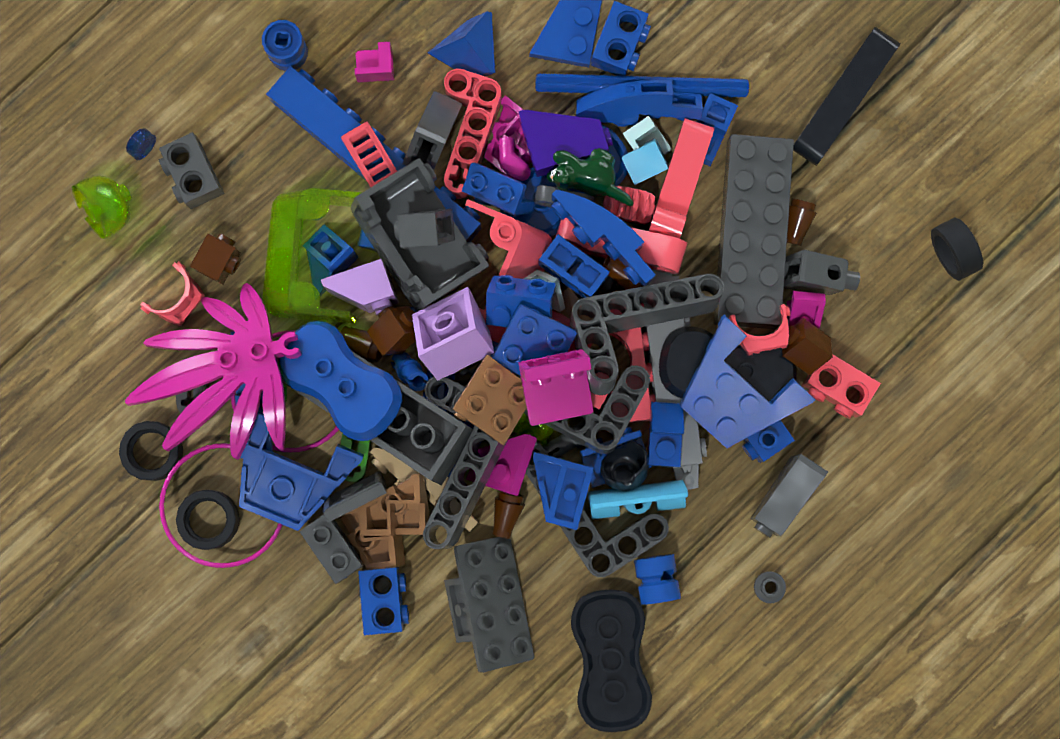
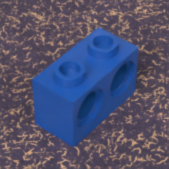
M614 1L592 55L591 66L617 76H626L628 69L634 71L640 54L635 52L639 42H646L651 26L646 24L649 14ZM623 22H631L635 25L636 29L633 32H625L620 28V25ZM617 49L622 51L625 57L622 60H613L609 56V52Z
M559 234L539 259V266L558 278L559 281L582 298L595 296L610 271Z
M399 567L358 571L364 635L402 632L404 624H409L408 605H402L401 592H406L407 590L405 573H400ZM380 575L387 576L391 580L392 587L388 593H380L375 587V581ZM387 607L393 611L395 618L392 624L384 625L379 621L378 612L381 608Z

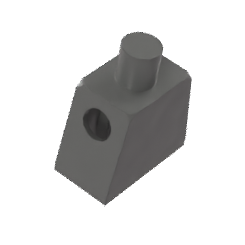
M801 250L786 256L784 288L803 292L823 293L825 295L843 292L844 289L855 291L860 283V273L848 270L849 263L847 259L809 250Z

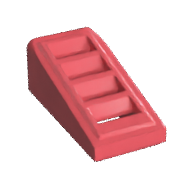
M368 121L341 136L344 145L370 188L397 172ZM367 135L369 136L370 139L356 146L355 148L353 147L352 144L356 143L357 141L361 140ZM373 146L377 149L362 159L359 157L361 153ZM379 158L383 159L382 163L370 170H367L365 167ZM387 168L389 169V174L374 182L373 176Z

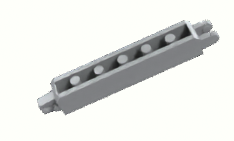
M652 270L656 276L648 285L678 280L679 276H672L670 273ZM671 298L675 302H683L680 298ZM643 303L644 308H653L650 304ZM689 317L644 326L648 336L649 351L647 352L648 360L652 367L653 382L651 384L656 402L680 403L682 400L667 391L661 383L659 359L663 344L669 334L676 329L691 326ZM683 409L684 434L682 435L681 467H672L675 479L677 481L683 480L687 490L698 488L699 464L703 463L702 457H707L705 438H699L698 426L702 425Z

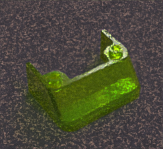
M310 188L283 193L275 198L271 209L262 297L267 312L276 317L355 324L356 317L351 311L319 309L320 293L318 289L311 283L300 282L297 279L303 220H319L328 213L330 205L351 207L354 198L362 192Z

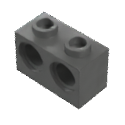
M193 132L159 148L163 158L159 159V163L166 176L172 175L176 184L172 187V190L180 204L184 202L190 209H193L225 194L200 140ZM189 153V160L185 164H176L179 154ZM202 180L201 189L198 192L190 193L189 186L191 182Z
M452 209L414 211L397 215L398 221L395 222L394 232L396 239L400 240V248L436 246L455 240Z
M322 515L299 531L335 584L342 582L365 566L360 559V555L335 519L328 522L325 515Z

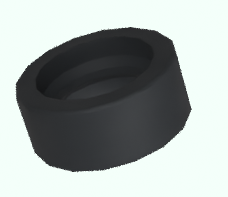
M954 217L931 230V240L936 255L952 278L960 281L983 269L984 262L980 247L974 235L962 220Z
M144 421L133 425L125 432L120 442L119 456L122 466L130 475L140 480L159 481L167 478L172 468L183 458L182 442L170 450L166 463L154 470L139 466L135 461L133 448L137 439L142 435L158 433L165 438L171 427L160 422Z
M207 489L196 491L186 497L179 506L176 516L177 530L182 539L193 548L202 550L220 548L230 542L237 533L240 522L238 508L234 501L223 492ZM212 501L222 506L227 520L225 528L219 535L207 539L194 533L189 519L196 505L201 502Z

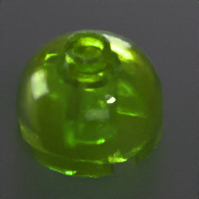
M96 175L85 178L71 187L78 208H84L88 215L85 220L100 238L107 239L124 228L130 219L131 208L129 201L132 200V196L124 184L118 185L111 178Z

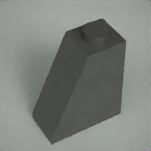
M436 91L433 92L414 132L402 163L403 165L407 166L420 158L424 165L428 163L434 171L462 103L448 95H442Z
M802 454L791 456L750 518L757 523L754 528L769 538L773 534L782 536L826 477L828 471Z

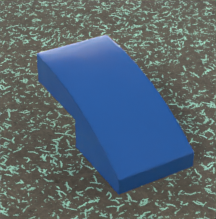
M711 93L703 107L701 120L697 121L714 127L703 163L711 166L738 105Z

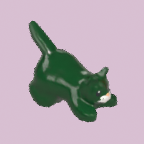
M600 148L595 149L586 160H581L565 150L557 151L553 154V160L558 166L556 169L548 172L546 178L549 182H554L559 190L566 192L568 189H576L593 197L609 196L625 205H634V201L626 192L615 187V159L608 151Z

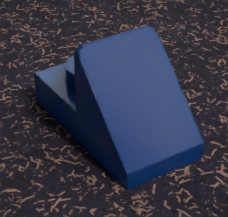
M651 402L648 447L649 466L681 467L684 413L680 403Z

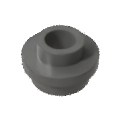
M767 571L761 573L756 578L754 592L761 601L775 603L783 598L786 592V584L781 575ZM772 581L775 583L776 589L773 593L769 594L765 590V585L767 582Z

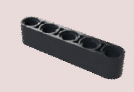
M874 27L794 143V152L815 166L818 165L901 43L877 27Z

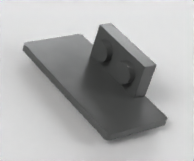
M496 537L455 546L454 554L459 577L444 580L456 643L472 642L479 673L533 660L534 652L511 538Z

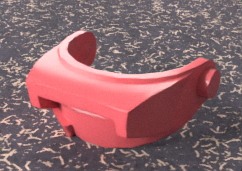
M178 261L177 263L174 262L172 266L183 275L185 280V291L180 301L167 310H154L143 301L140 305L145 313L153 312L162 319L181 326L205 295L198 284L190 277L186 267Z
M785 304L780 305L782 324L774 333L766 336H753L744 332L747 337L740 345L748 356L753 355V353L759 354L762 351L787 348L789 339L787 316H790L788 306H785ZM729 315V319L739 327L735 315Z

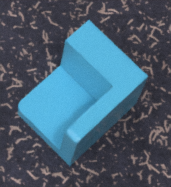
M656 138L622 157L634 185L669 169V164Z

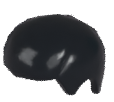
M628 440L625 446L615 447L612 452L604 457L600 468L601 476L611 488L621 491L633 490L647 479L649 458L642 445Z

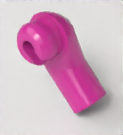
M500 138L499 164L501 169L513 179L519 181L527 180L531 171L528 164L515 154L514 138Z

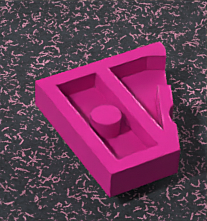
M523 434L508 439L485 486L518 496L537 438ZM490 445L478 449L480 456L484 457L489 453ZM470 468L466 480L474 482L476 474Z

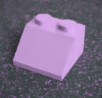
M382 259L321 279L323 287L331 295L368 313L375 311L376 315H379L385 308L399 303L388 270Z
M468 287L412 314L418 357L437 381L477 361L483 360L486 355L494 353L490 331Z

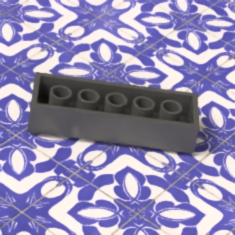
M731 134L727 142L717 276L724 283V291L718 307L714 311L713 325H718L723 315L729 318V315L733 314L739 327L775 330L781 325L780 305L783 303L794 139Z
M352 352L355 355V357H357L363 363L375 367L365 359L361 358L360 356ZM397 381L402 393L400 410L388 428L370 441L429 480L442 486L458 461L473 429ZM295 390L330 414L325 405L318 399Z

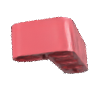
M453 69L444 78L446 95L462 103V106L467 107L444 174L445 187L456 196V199H462L469 195L462 192L464 184L454 188L453 181L451 180L457 181L460 174L459 167L464 169L463 181L465 182L470 164H481L501 106L502 94L497 81L463 69ZM455 81H463L467 85L461 92L451 90L450 86ZM485 90H491L496 94V97L489 102L481 100L479 96ZM474 119H482L487 124L485 128L477 131L470 127V123ZM466 147H472L476 150L477 154L474 158L466 160L460 156L461 150Z
M684 119L648 231L680 239L714 127Z
M567 218L561 219L556 236L559 234L590 256L603 259L609 256L602 247L605 244L603 240L593 248L588 242L582 244L572 232L573 224ZM632 228L644 241L643 247L637 253L652 270L679 274L687 242L676 237Z

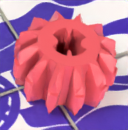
M615 186L632 198L634 201L633 206L625 205L609 196H604V208L622 221L643 225L651 222L656 206L655 196L652 193L629 187Z

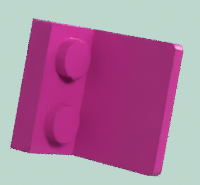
M582 349L518 362L530 425L535 426L593 413L587 370L591 369L590 357Z

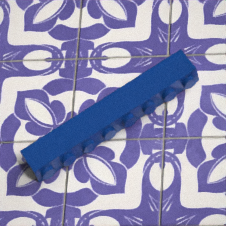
M290 66L266 93L269 100L365 179L341 139V136L361 125L362 119L350 108L344 111L336 104L339 100L329 90L324 88L321 92L313 85L315 80L306 71L301 69L297 72ZM371 127L396 170L399 171L404 168L405 165L402 163L406 154L397 147L391 150L383 143L386 140L385 137ZM367 135L352 145L355 148L370 138ZM373 146L361 153L359 157L362 159L377 149ZM379 158L365 167L367 170H370L382 163L383 159ZM387 168L373 176L374 182L389 174L390 171ZM435 186L434 192L445 209H452L453 221L467 243L471 242L482 229L481 223L478 222L480 216L470 207L465 206L463 209L454 202L456 196L446 187L442 186L439 189Z

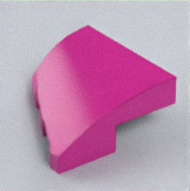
M505 95L501 100L503 109L499 122L494 123L492 130L493 140L488 144L484 158L501 174L512 178L501 169L499 164L500 138H514L515 154L524 160L528 166L532 160L519 121L518 111L523 109Z

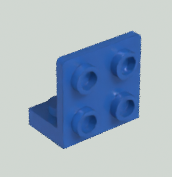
M519 305L500 342L497 343L492 340L494 353L489 356L509 371L521 376L518 362L568 352L577 332L575 329L535 310Z

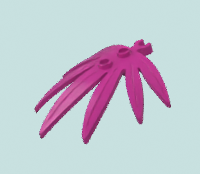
M248 283L243 284L240 292L241 306L248 321L235 309L220 300L209 297L201 299V303L208 313L219 323L234 331V335L210 330L186 329L162 333L146 339L143 343L146 347L169 350L218 349L217 351L184 359L159 371L143 382L125 399V403L128 406L152 402L184 393L223 377L222 380L197 396L178 416L162 444L163 449L166 451L172 450L206 423L233 396L242 384H246L236 404L230 430L232 457L239 460L244 451L257 417L262 391L263 413L267 429L275 446L281 451L284 450L286 409L278 359L283 356L295 359L302 354L299 348L287 349L290 342L298 340L295 332H287L279 340H272L271 326L265 305L258 293Z

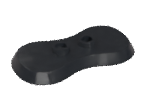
M693 326L682 327L669 334L660 353L659 376L665 389L672 395L683 398L714 334ZM739 344L724 359L768 401H771L792 378L797 379L796 365L782 356V348L762 351L759 354L753 353V355L748 356Z
M612 589L594 591L580 598L571 616L573 636L583 658V676L577 697L578 709L586 724L593 729L603 732L627 731L636 728L647 719L652 705L651 689L641 669L639 648L645 629V615L637 598L628 592Z

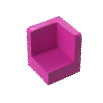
M378 42V50L356 52L355 77L357 82L394 80L393 50L390 42Z

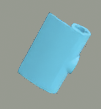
M683 480L644 484L629 491L612 488L588 492L592 520L620 516L619 506L622 505L632 514L646 512L654 501L657 511L686 508L685 497H688V490ZM640 503L641 508L636 509L635 504Z

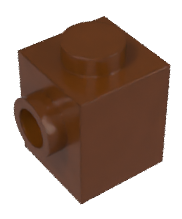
M219 233L216 238L207 234L190 267L224 285L228 275H233L238 269L241 258H239L241 252L233 247L235 241Z
M389 306L379 313V319L367 330L382 356L402 354L416 341L412 314L415 312L409 306Z
M802 318L795 325L789 326L787 348L782 349V356L808 375H811L833 358L831 338L805 318Z

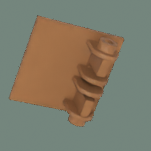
M486 355L453 407V410L456 412L454 415L464 422L468 420L498 443L504 445L526 410L521 379L492 357Z

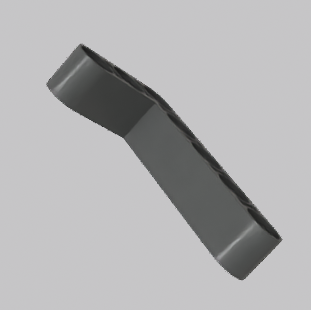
M703 274L578 300L573 306L569 324L577 332L574 339L576 350L582 349L590 357L591 369L587 370L590 391L596 395L609 394L613 390L619 372L618 363L609 333L711 313L718 307L724 291L723 281L716 275ZM702 291L710 292L713 296H706ZM677 297L680 298L683 302H675L671 298ZM647 303L650 304L653 308L647 309L641 306V304ZM616 309L622 312V314L615 315L610 310ZM585 315L590 317L592 320L583 321L579 318V316ZM596 344L601 349L593 350L590 349L587 345ZM598 372L606 373V374L609 376V378H608V379L598 378V377L595 375V373H598Z
M636 365L626 368L600 416L594 413L580 416L585 422V426L580 430L571 429L567 424V419L544 424L597 453L608 454L617 446L649 387L650 375L641 366ZM630 375L638 376L643 382V387L636 390L631 389L626 383V378ZM614 403H623L628 409L627 416L616 417L611 412V406ZM601 430L610 432L613 442L608 446L600 445L596 440V433Z
M432 377L426 383L425 395L433 404L455 414L456 412L453 410V407L466 386L447 377L438 381L435 377ZM443 383H446L449 388L448 395L440 400L437 394L438 388ZM474 427L424 528L423 539L427 546L432 549H450L456 545L506 443L501 445L478 427ZM487 440L490 444V451L486 456L482 457L478 452V446L481 441ZM472 468L476 474V479L472 485L468 486L464 481V474L468 469ZM455 497L461 501L462 506L456 515L450 510V502ZM440 526H443L447 531V538L442 544L436 539V530Z
M535 443L534 448L541 454L548 455L539 443ZM528 465L526 475L540 495L535 465ZM582 510L578 528H589L592 533V539L588 544L580 545L574 539L576 530L560 526L588 571L596 577H606L661 542L669 531V525L663 516L648 514L604 542L585 511ZM651 519L658 520L662 526L660 534L656 537L648 536L645 531V525ZM630 536L634 539L635 549L632 553L622 554L620 552L618 543L622 537ZM597 554H605L609 559L608 568L602 572H598L592 567V559Z

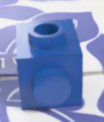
M779 420L744 439L745 443L742 447L752 461L757 459L761 463L795 440L783 422Z

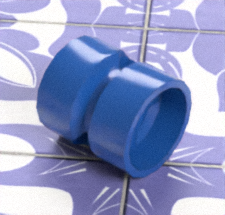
M277 20L265 28L262 34V45L272 64L283 71H286L290 66L295 70L300 68L307 59L308 48L299 28L287 20Z
M674 554L634 560L636 577L642 580V583L638 586L641 605L681 599L679 581L673 578V575L677 572Z

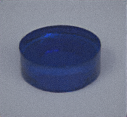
M146 128L137 130L128 140L126 152L136 160L143 159L153 149L156 136Z

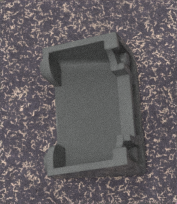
M420 158L357 195L351 205V211L359 226L411 306L417 312L434 304L489 267L487 263L489 257L485 249L480 244L467 243L454 221V241L436 246L400 248V240L396 239L394 232L395 222L398 221L397 215L414 211L445 209L434 192V181L437 180L436 174L428 163L424 165Z

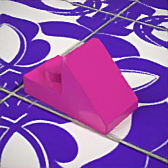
M793 291L792 300L787 301L786 304L790 310V316H787L788 326L795 325L802 318H805L820 329L826 303L825 294Z

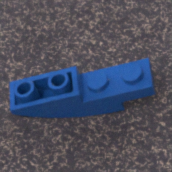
M640 80L620 83L591 92L577 99L576 102L577 117L600 119L601 122L613 123L621 127L636 125L639 115H646L650 118L672 117L684 121L685 118L701 120L703 111L701 94L673 92L672 80Z
M555 190L552 193L551 200L554 202L551 205L552 209L560 219L564 220L567 218L573 224L572 232L582 244L588 242L593 248L603 240L605 244L602 247L614 261L619 258L626 267L623 270L625 275L635 285L640 283L642 286H646L655 278L656 274L637 253L643 247L644 241L620 218L604 207L573 193Z

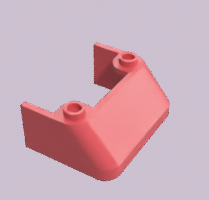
M467 199L466 206L495 217L490 228L491 240L496 246L508 251L498 276L510 275L514 278L524 279L536 270L545 271L539 266V259L553 241L548 233ZM486 307L484 310L479 308L486 322ZM487 325L491 339L499 343L507 327Z

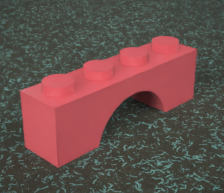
M610 310V312L615 315L622 314V312H620L619 310ZM641 327L609 333L610 336L619 340L626 348L630 359V366L637 365L643 367L650 375V382H653L651 363L645 364L644 351H649L647 332L641 333ZM630 375L627 377L626 383L631 389L636 390L643 387V382L638 376ZM648 388L629 423L650 421L651 402H656L654 394L649 395ZM614 403L611 406V412L616 417L627 416L628 409L623 403Z

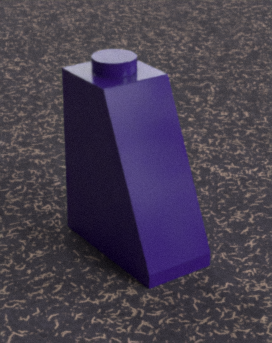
M532 110L518 111L519 121L536 177L547 175L548 172L557 168L558 164L553 160V154L557 151L565 150L581 160H586L593 150L600 148L609 152V146H613L608 127L602 128L600 119Z

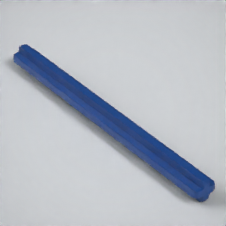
M537 74L535 88L538 92L591 93L625 82L672 80L673 92L701 94V96H709L711 93L718 97H747L749 93V81L747 79Z

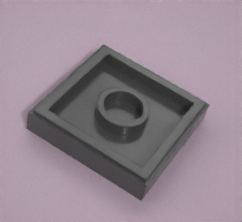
M377 471L330 495L324 502L323 511L328 522L386 494V480L381 471Z

